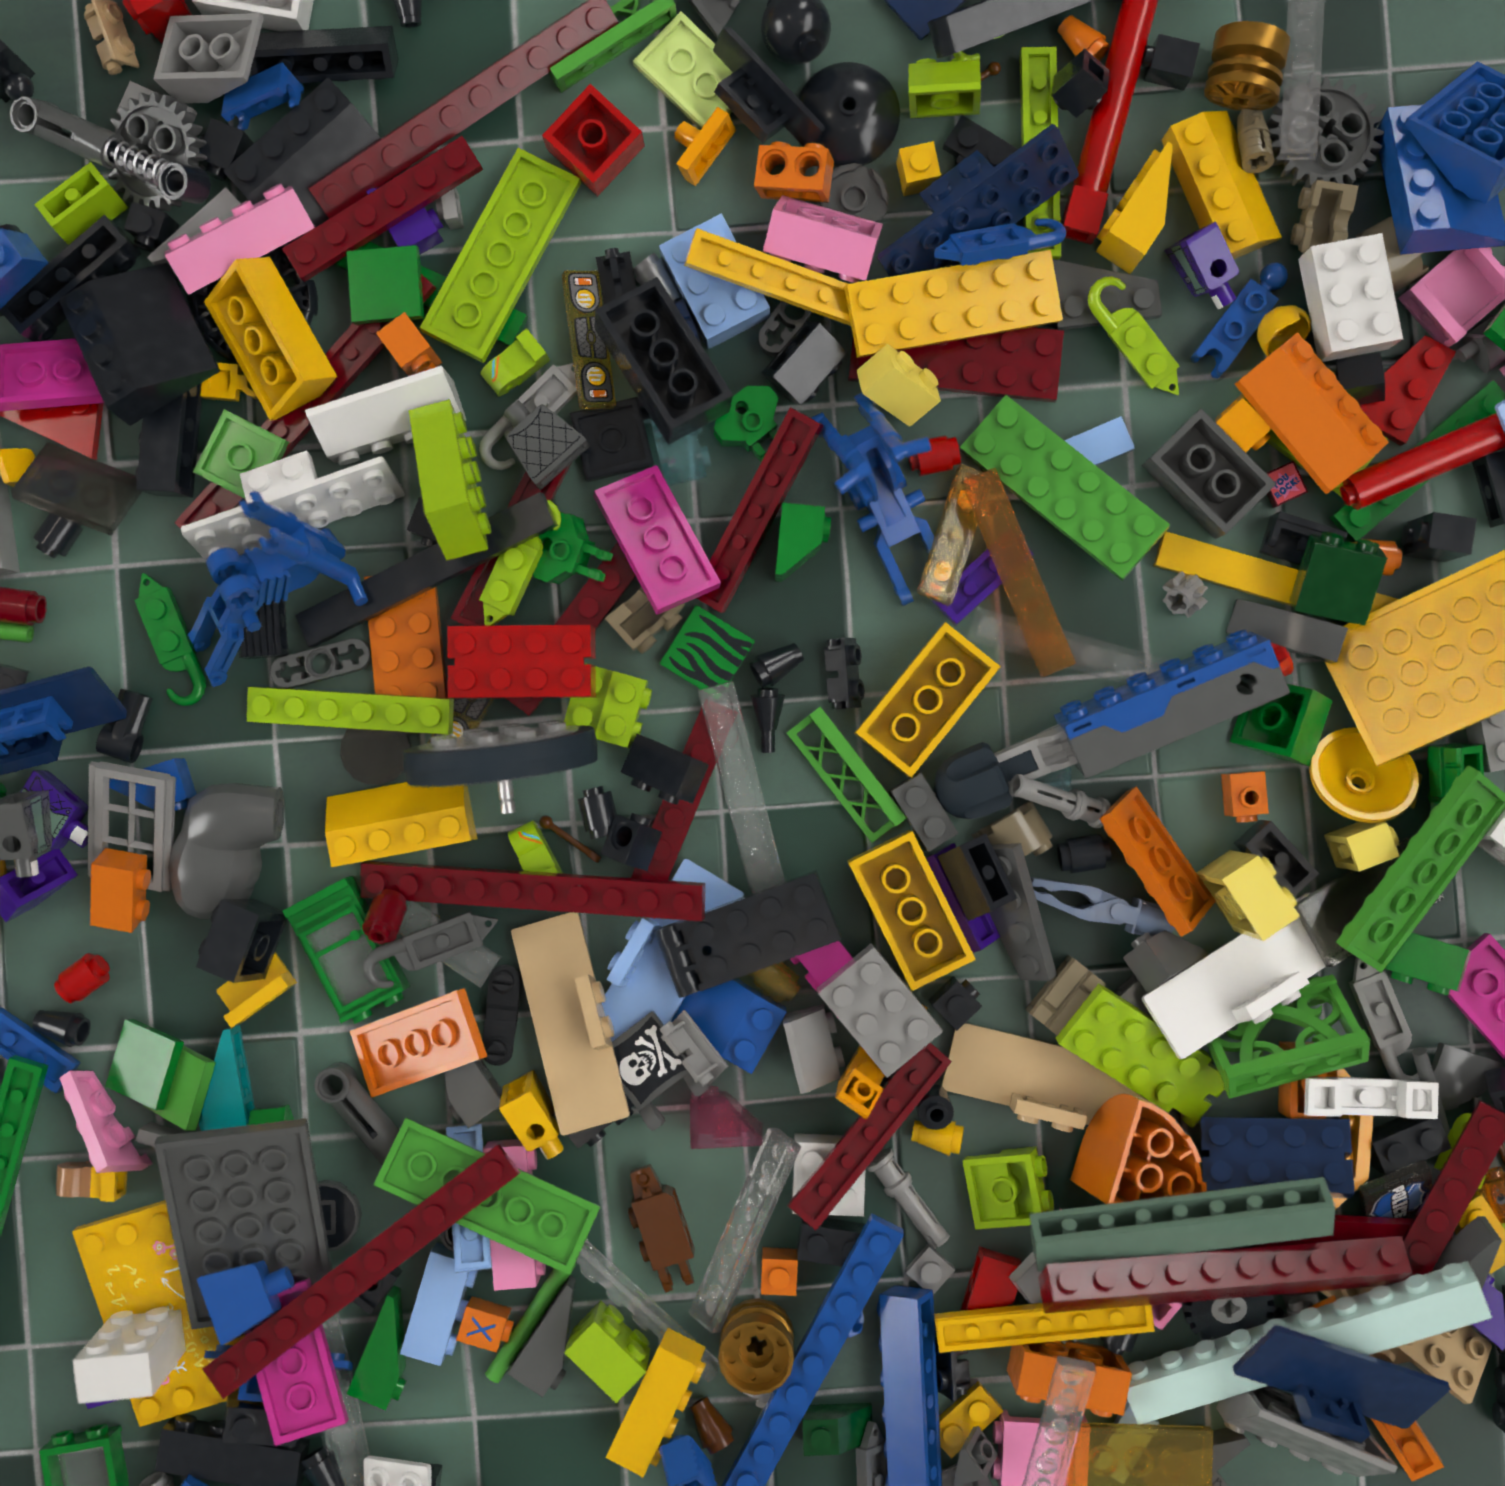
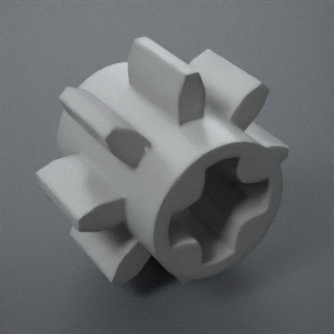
M1180 571L1162 587L1168 592L1162 601L1166 603L1172 614L1185 613L1187 618H1189L1208 602L1202 597L1208 587L1204 586V583L1198 578L1197 574L1185 576L1183 571Z

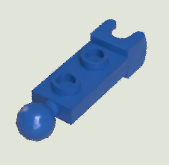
M1274 262L1265 265L1260 272V284L1252 278L1245 284L1236 296L1237 299L1230 304L1206 338L1191 355L1190 360L1192 363H1197L1204 355H1211L1216 361V365L1211 372L1212 378L1217 379L1222 376L1258 328L1264 315L1270 312L1279 300L1270 292L1281 289L1287 282L1288 273L1283 264Z

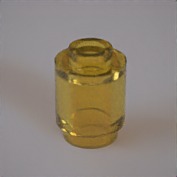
M783 962L748 974L753 979L752 983L778 1004L783 999L789 1003L801 988L797 983L800 976Z

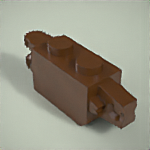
M651 1164L632 1170L630 1176L634 1195L631 1202L632 1207L628 1208V1215L634 1229L639 1227L643 1240L639 1241V1247L644 1262L650 1261L653 1271L657 1270L665 1293L673 1290V1279L671 1274H669L668 1266L677 1263L685 1285L693 1284L694 1277L688 1260L694 1258L695 1246L676 1189L667 1184L662 1186Z

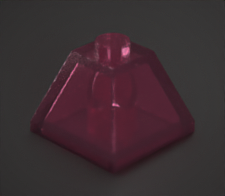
M710 1086L700 1096H695L691 1093V1149L763 1146V1124L727 1091H718L717 1086Z

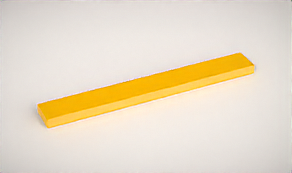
M1167 531L1161 537L1153 565L1176 573L1183 571L1186 576L1197 574L1198 578L1203 581L1292 606L1289 600L1299 571ZM1376 593L1370 613L1399 599Z

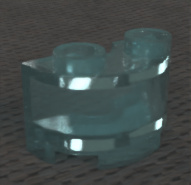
M650 419L664 479L668 486L707 477L705 467L712 466L707 445L700 447L697 433L704 432L703 427L668 445L653 420Z

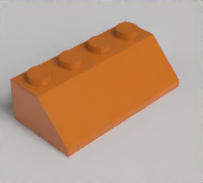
M1298 332L1234 384L1325 494L1336 488L1389 443L1383 436L1381 429L1373 424L1360 408L1357 400L1349 395L1339 383L1333 371L1324 365L1314 353L1312 346Z

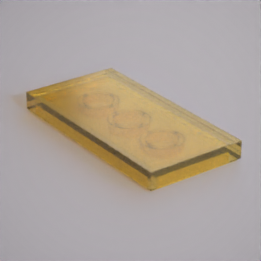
M1067 1422L1066 1486H1212L1213 1430L1210 1426Z

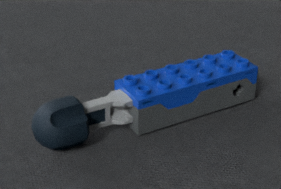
M1246 630L1236 631L1226 636L1227 642L1215 647L1213 644L1203 645L1192 651L1194 656L1182 661L1179 658L1168 660L1160 664V670L1149 675L1146 672L1135 674L1127 678V684L1114 689L1113 686H1108L1094 692V698L1081 703L1080 700H1075L1061 706V712L1054 715L1057 725L1045 729L1030 738L994 753L989 744L984 742L955 753L942 763L936 773L934 783L936 797L945 811L955 817L970 820L987 816L1010 806L1013 799L1009 793V785L1016 774H1021L1034 780L1051 772L1075 765L1087 779L1289 694L1290 691L1284 677L1292 674L1294 670L1291 656L1284 646L1272 643L1265 637L1251 631L1248 633Z

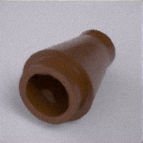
M708 1396L699 1399L689 1406L695 1420L702 1448H707L710 1455L724 1449L735 1440L731 1434L733 1428L713 1406Z

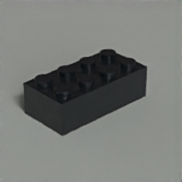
M658 277L595 309L594 329L668 445L730 411L733 399L732 392Z

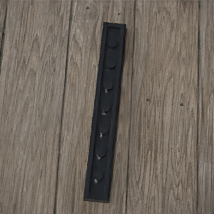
M539 492L489 517L491 533L486 534L488 550L446 561L439 543L362 581L361 584L368 598L366 604L356 606L349 590L346 589L296 614L295 616L308 647L314 648L505 553L511 548H515L557 527L558 524L545 495Z

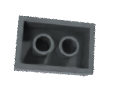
M1202 409L1194 413L1141 465L1214 539L1227 534L1276 485Z

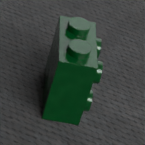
M1322 532L1321 536L1310 534L1289 600L1294 611L1365 626L1388 559L1387 556L1379 548L1380 545L1373 541L1358 539L1357 543L1343 541V536L1332 532Z

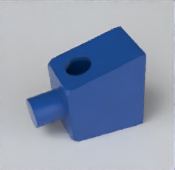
M264 1260L197 1278L221 1346L237 1339L282 1309L278 1294L294 1287L293 1276L287 1266L269 1273Z

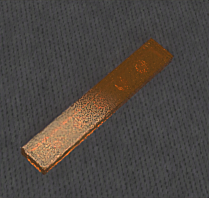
M996 468L963 480L961 484L1041 678L1076 664Z

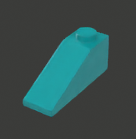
M239 1024L222 1031L214 1062H216L199 1118L201 1131L249 1125L250 1111L255 1108Z

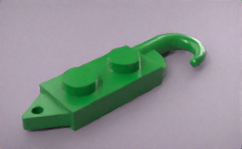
M142 573L139 596L134 601L159 663L164 669L172 672L187 670L193 684V690L188 696H178L170 688L166 690L169 699L177 705H193L200 701L205 694L206 679L196 656V651L188 636V629L171 588L163 587L148 574ZM147 580L150 581V584L148 586L146 585Z

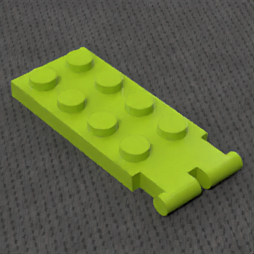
M1098 983L1056 1037L1059 1045L1169 1113L1174 1108L1184 1114L1182 1120L1192 1128L1212 1106L1211 1101L1206 1096L1210 1093L1218 1098L1225 1090L1218 1069L1210 1063L1212 1058L1206 1051L1200 1048L1188 1057L1178 1059L1151 1016Z

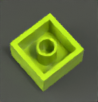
M600 1300L572 1329L564 1353L617 1403L646 1373L651 1348L649 1347L648 1339L643 1333L637 1329L632 1331L623 1322L624 1317L616 1307L611 1304L606 1306Z

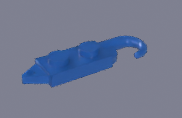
M1043 218L1035 220V225L1048 227L1054 232L1036 235L1025 227L1010 223L949 234V240L935 248L934 258L959 261L962 266L977 265L980 262L996 259H1010L1013 256L1028 254L1029 250L1060 244L1066 237V229L1059 221Z

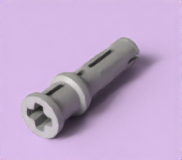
M1016 774L1009 785L1011 796L1020 797L1042 806L1062 811L1065 818L1072 821L1078 819L1086 821L1089 826L1096 829L1103 826L1099 818L1110 808V803L1105 798L1097 797L1094 799L1086 796L1085 792L1079 789L1065 791L1024 777L1021 774Z
M891 1148L882 1150L868 1165V1171L876 1174L885 1187V1194L890 1196V1198L894 1197L916 1228L924 1236L931 1249L942 1246L949 1239L950 1235L912 1186L913 1181L910 1173L904 1172L893 1158V1150Z

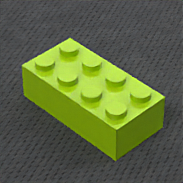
M450 399L408 410L424 512L446 561L488 550L486 534L491 533V527L486 513L481 511V508L487 507L481 486L477 487L476 484L482 482L477 462H472V458L477 457V452L472 437L464 435V433H467V427L462 412L455 413Z

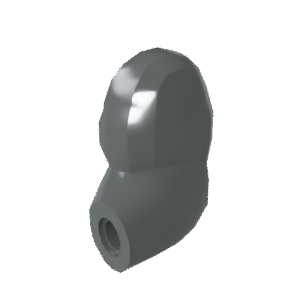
M243 783L210 785L189 799L183 819L182 831L172 846L168 865L171 888L175 900L186 914L201 920H211V915L215 907L220 904L221 899L250 898L262 868L260 847L268 842L279 840L281 837L285 807L281 787Z

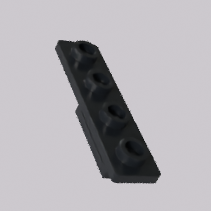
M730 26L723 29L713 51L733 73L718 83L714 93L762 143L784 127L803 147L807 143H817L825 131V126Z

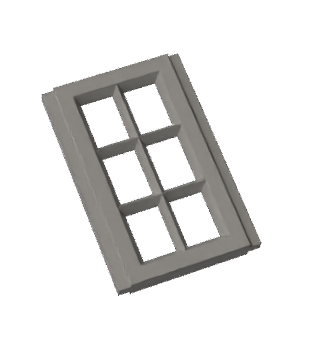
M92 761L89 764V877H91V863L105 848H108V843L127 846V852L134 853V848L153 851V872L147 889L170 892L172 888L168 865L171 849L174 844L176 777L166 773L102 761L99 763ZM109 778L129 782L128 807L109 803ZM136 783L155 786L154 811L135 808ZM109 810L128 814L127 839L109 836ZM135 815L154 819L153 844L134 840Z

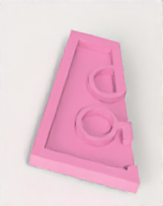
M69 1071L59 1078L64 1089L65 1099L70 1104L76 1119L77 1130L83 1137L89 1153V1160L94 1166L96 1173L142 1171L153 1164L146 1153L140 1156L130 1140L135 1138V1135L129 1126L124 1128L115 1118L113 1113L116 1106L93 1071Z

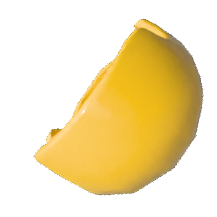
M1293 305L1279 306L1265 314L1257 328V339L1265 355L1268 357L1270 353H1273L1297 332L1305 340L1311 331L1309 315L1300 307Z

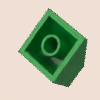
M782 502L775 572L776 582L784 581L820 551L822 542L828 543L831 517L825 516L824 506Z
M1287 684L1290 691L1289 694L1238 715L1230 739L1231 743L1281 760L1310 767L1312 756L1316 752L1333 700L1314 689Z

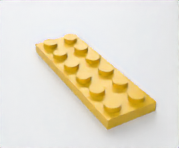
M1051 250L1013 256L1005 260L996 259L980 262L977 265H956L850 283L844 286L857 358L875 355L886 344L899 351L1058 323L1063 320Z

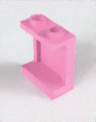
M1491 247L1453 250L1398 299L1434 340L1450 347L1464 337L1469 329L1505 299V266H1502L1492 255Z
M1003 1410L1004 1412L999 1415V1421L993 1422V1442L998 1444V1457L991 1467L992 1479H997L999 1486H1087L1090 1425L1084 1413L1069 1412V1419L1011 1417L1007 1410Z

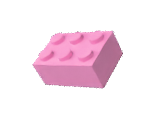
M782 195L773 208L763 252L770 253L772 256L788 262L794 260L805 263V268L818 273H824L825 269L839 273L838 277L848 282L856 283L859 282V279L866 281L883 224Z

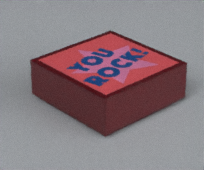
M1294 460L1266 473L1276 483L1267 493L1273 508L1308 492Z

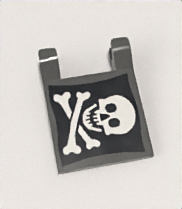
M654 1011L650 1012L612 1042L624 1092L639 1111L647 1127L652 1131L663 1125L665 1118L651 1101L681 1078H684L695 1096L702 1095L710 1088L709 1084L703 1087L700 1082L695 1083L694 1078L681 1063L687 1058L686 1054L683 1052L676 1056L667 1043L661 1039L663 1034L660 1028L664 1024Z

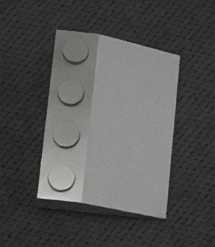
M1266 1386L1220 1400L1217 1404L1216 1409L1223 1418L1224 1425L1240 1434H1244L1245 1430L1257 1435L1256 1438L1270 1447L1276 1448L1279 1444L1289 1448V1452L1301 1460L1310 1461V1458L1322 1462L1324 1468L1337 1475H1342L1344 1471L1353 1476L1361 1477L1393 1474L1397 1470L1398 1466L1371 1435L1362 1443L1303 1425L1293 1395L1272 1386Z

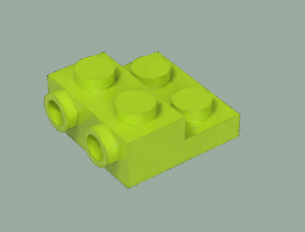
M596 666V698H570L564 718L566 726L594 727L596 739L630 748L631 742H634L636 735L641 734L643 723L637 722L641 708L647 710L651 699L652 689L647 688L649 681Z
M1037 1146L1004 1149L998 1154L967 1156L962 1160L975 1230L1030 1225L1029 1214L1054 1210L1053 1194L1051 1190H1045L1042 1178L1047 1176V1162L1044 1155L1038 1156Z

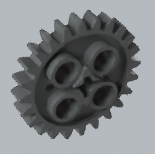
M1328 76L1324 77L1320 86L1317 85L1314 78H1310L1306 88L1298 83L1292 93L1287 91L1281 99L1282 103L1278 102L1272 111L1274 115H1271L1267 122V126L1272 128L1269 129L1271 141H1274L1271 143L1273 154L1277 153L1278 155L1272 166L1283 164L1285 167L1280 176L1283 178L1291 173L1294 175L1293 186L1297 185L1300 180L1305 181V187L1308 188L1316 180L1336 183L1344 182V184L1352 185L1356 177L1361 179L1368 171L1367 167L1370 168L1376 161L1374 155L1382 148V145L1376 141H1379L1384 134V131L1374 129L1381 122L1382 117H1371V113L1377 105L1370 104L1365 106L1363 103L1368 94L1365 92L1358 97L1354 95L1356 84L1351 85L1348 90L1343 89V79L1341 78L1335 86H1330ZM1311 108L1320 109L1324 116L1316 115ZM1342 125L1350 126L1354 134L1347 133ZM1321 133H1325L1327 137H1323ZM1293 137H1301L1305 140L1306 145L1297 144ZM1324 154L1332 155L1337 163H1331L1326 160Z
M151 92V95L139 93V100L128 99L129 109L121 106L118 108L122 117L120 120L111 118L112 124L116 127L114 133L122 136L129 146L135 145L139 151L146 150L149 155H157L158 160L164 158L167 161H175L180 164L201 168L198 166L199 161L207 159L206 155L199 153V148L207 143L205 140L197 138L203 127L193 124L196 114L188 112V105L178 102L177 98L156 92ZM116 167L108 175L109 179L118 181L114 190L124 193V201L131 203L133 201L167 212L171 211V205L176 207L182 206V201L166 198L155 184H150L146 180L132 176L127 171H121Z

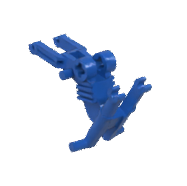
M861 392L853 397L859 405L858 410L860 414L868 421L870 426L850 436L846 434L841 436L823 412L811 418L824 425L818 437L824 438L828 447L835 452L845 467L849 469V472L834 482L841 495L845 492L848 493L857 510L867 507L870 512L857 519L856 522L862 533L875 526L877 527L878 531L873 543L894 586L895 594L899 596L902 606H905L914 600L889 547L918 533L931 561L935 558H944L943 554L934 551L936 539L927 520L913 516L911 508L925 502V497L920 489L906 496L904 495L902 488L906 487L907 484L898 465V462L906 457L931 451V445L928 437L902 443V437L886 420L884 414L874 406L871 399Z
M257 491L250 492L253 502L241 501L239 505L245 516L270 526L271 528L268 531L272 538H258L261 549L259 550L258 547L253 548L252 551L244 549V554L240 556L233 548H221L209 555L206 560V566L213 581L218 586L212 597H206L191 632L188 633L195 651L201 652L210 646L216 627L219 630L221 637L207 666L204 668L213 687L219 686L227 680V672L244 640V628L247 627L250 632L258 631L262 625L256 612L263 606L264 602L268 605L272 601L278 603L280 599L287 601L289 592L308 585L320 573L346 584L356 606H362L368 602L356 568L341 561L345 557L346 550L329 528L319 530L298 519L295 514L284 512L265 502Z

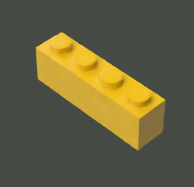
M667 1328L605 1458L641 1477H644L650 1464L655 1467L657 1466L661 1458L659 1448L662 1444L660 1442L663 1437L670 1440L679 1421L678 1418L674 1417L677 1409L682 1412L684 1411L692 1394V1391L688 1390L687 1387L690 1381L695 1384L698 1383L706 1366V1363L700 1361L705 1351V1346Z

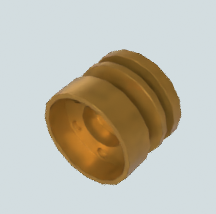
M1239 21L1221 26L1215 34L1212 49V61L1214 63L1208 69V80L1205 84L1204 96L1210 102L1220 107L1242 111V109L1262 111L1275 106L1279 101L1280 86L1283 81V73L1280 70L1286 66L1290 46L1289 35L1284 30L1263 22Z
M757 1298L744 1300L734 1306L724 1318L718 1354L720 1370L727 1382L740 1392L752 1395L770 1393L782 1386L791 1374L794 1362L792 1321L785 1310L772 1301ZM757 1336V1338H758L759 1340H763V1341H762V1342H757L756 1338H751V1337Z

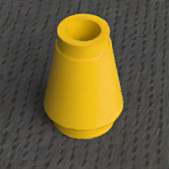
M915 1120L911 1141L918 1142V1144L948 1156L951 1153L959 1155L964 1126L956 1125V1121H951L946 1127L933 1130L925 1127L921 1121Z

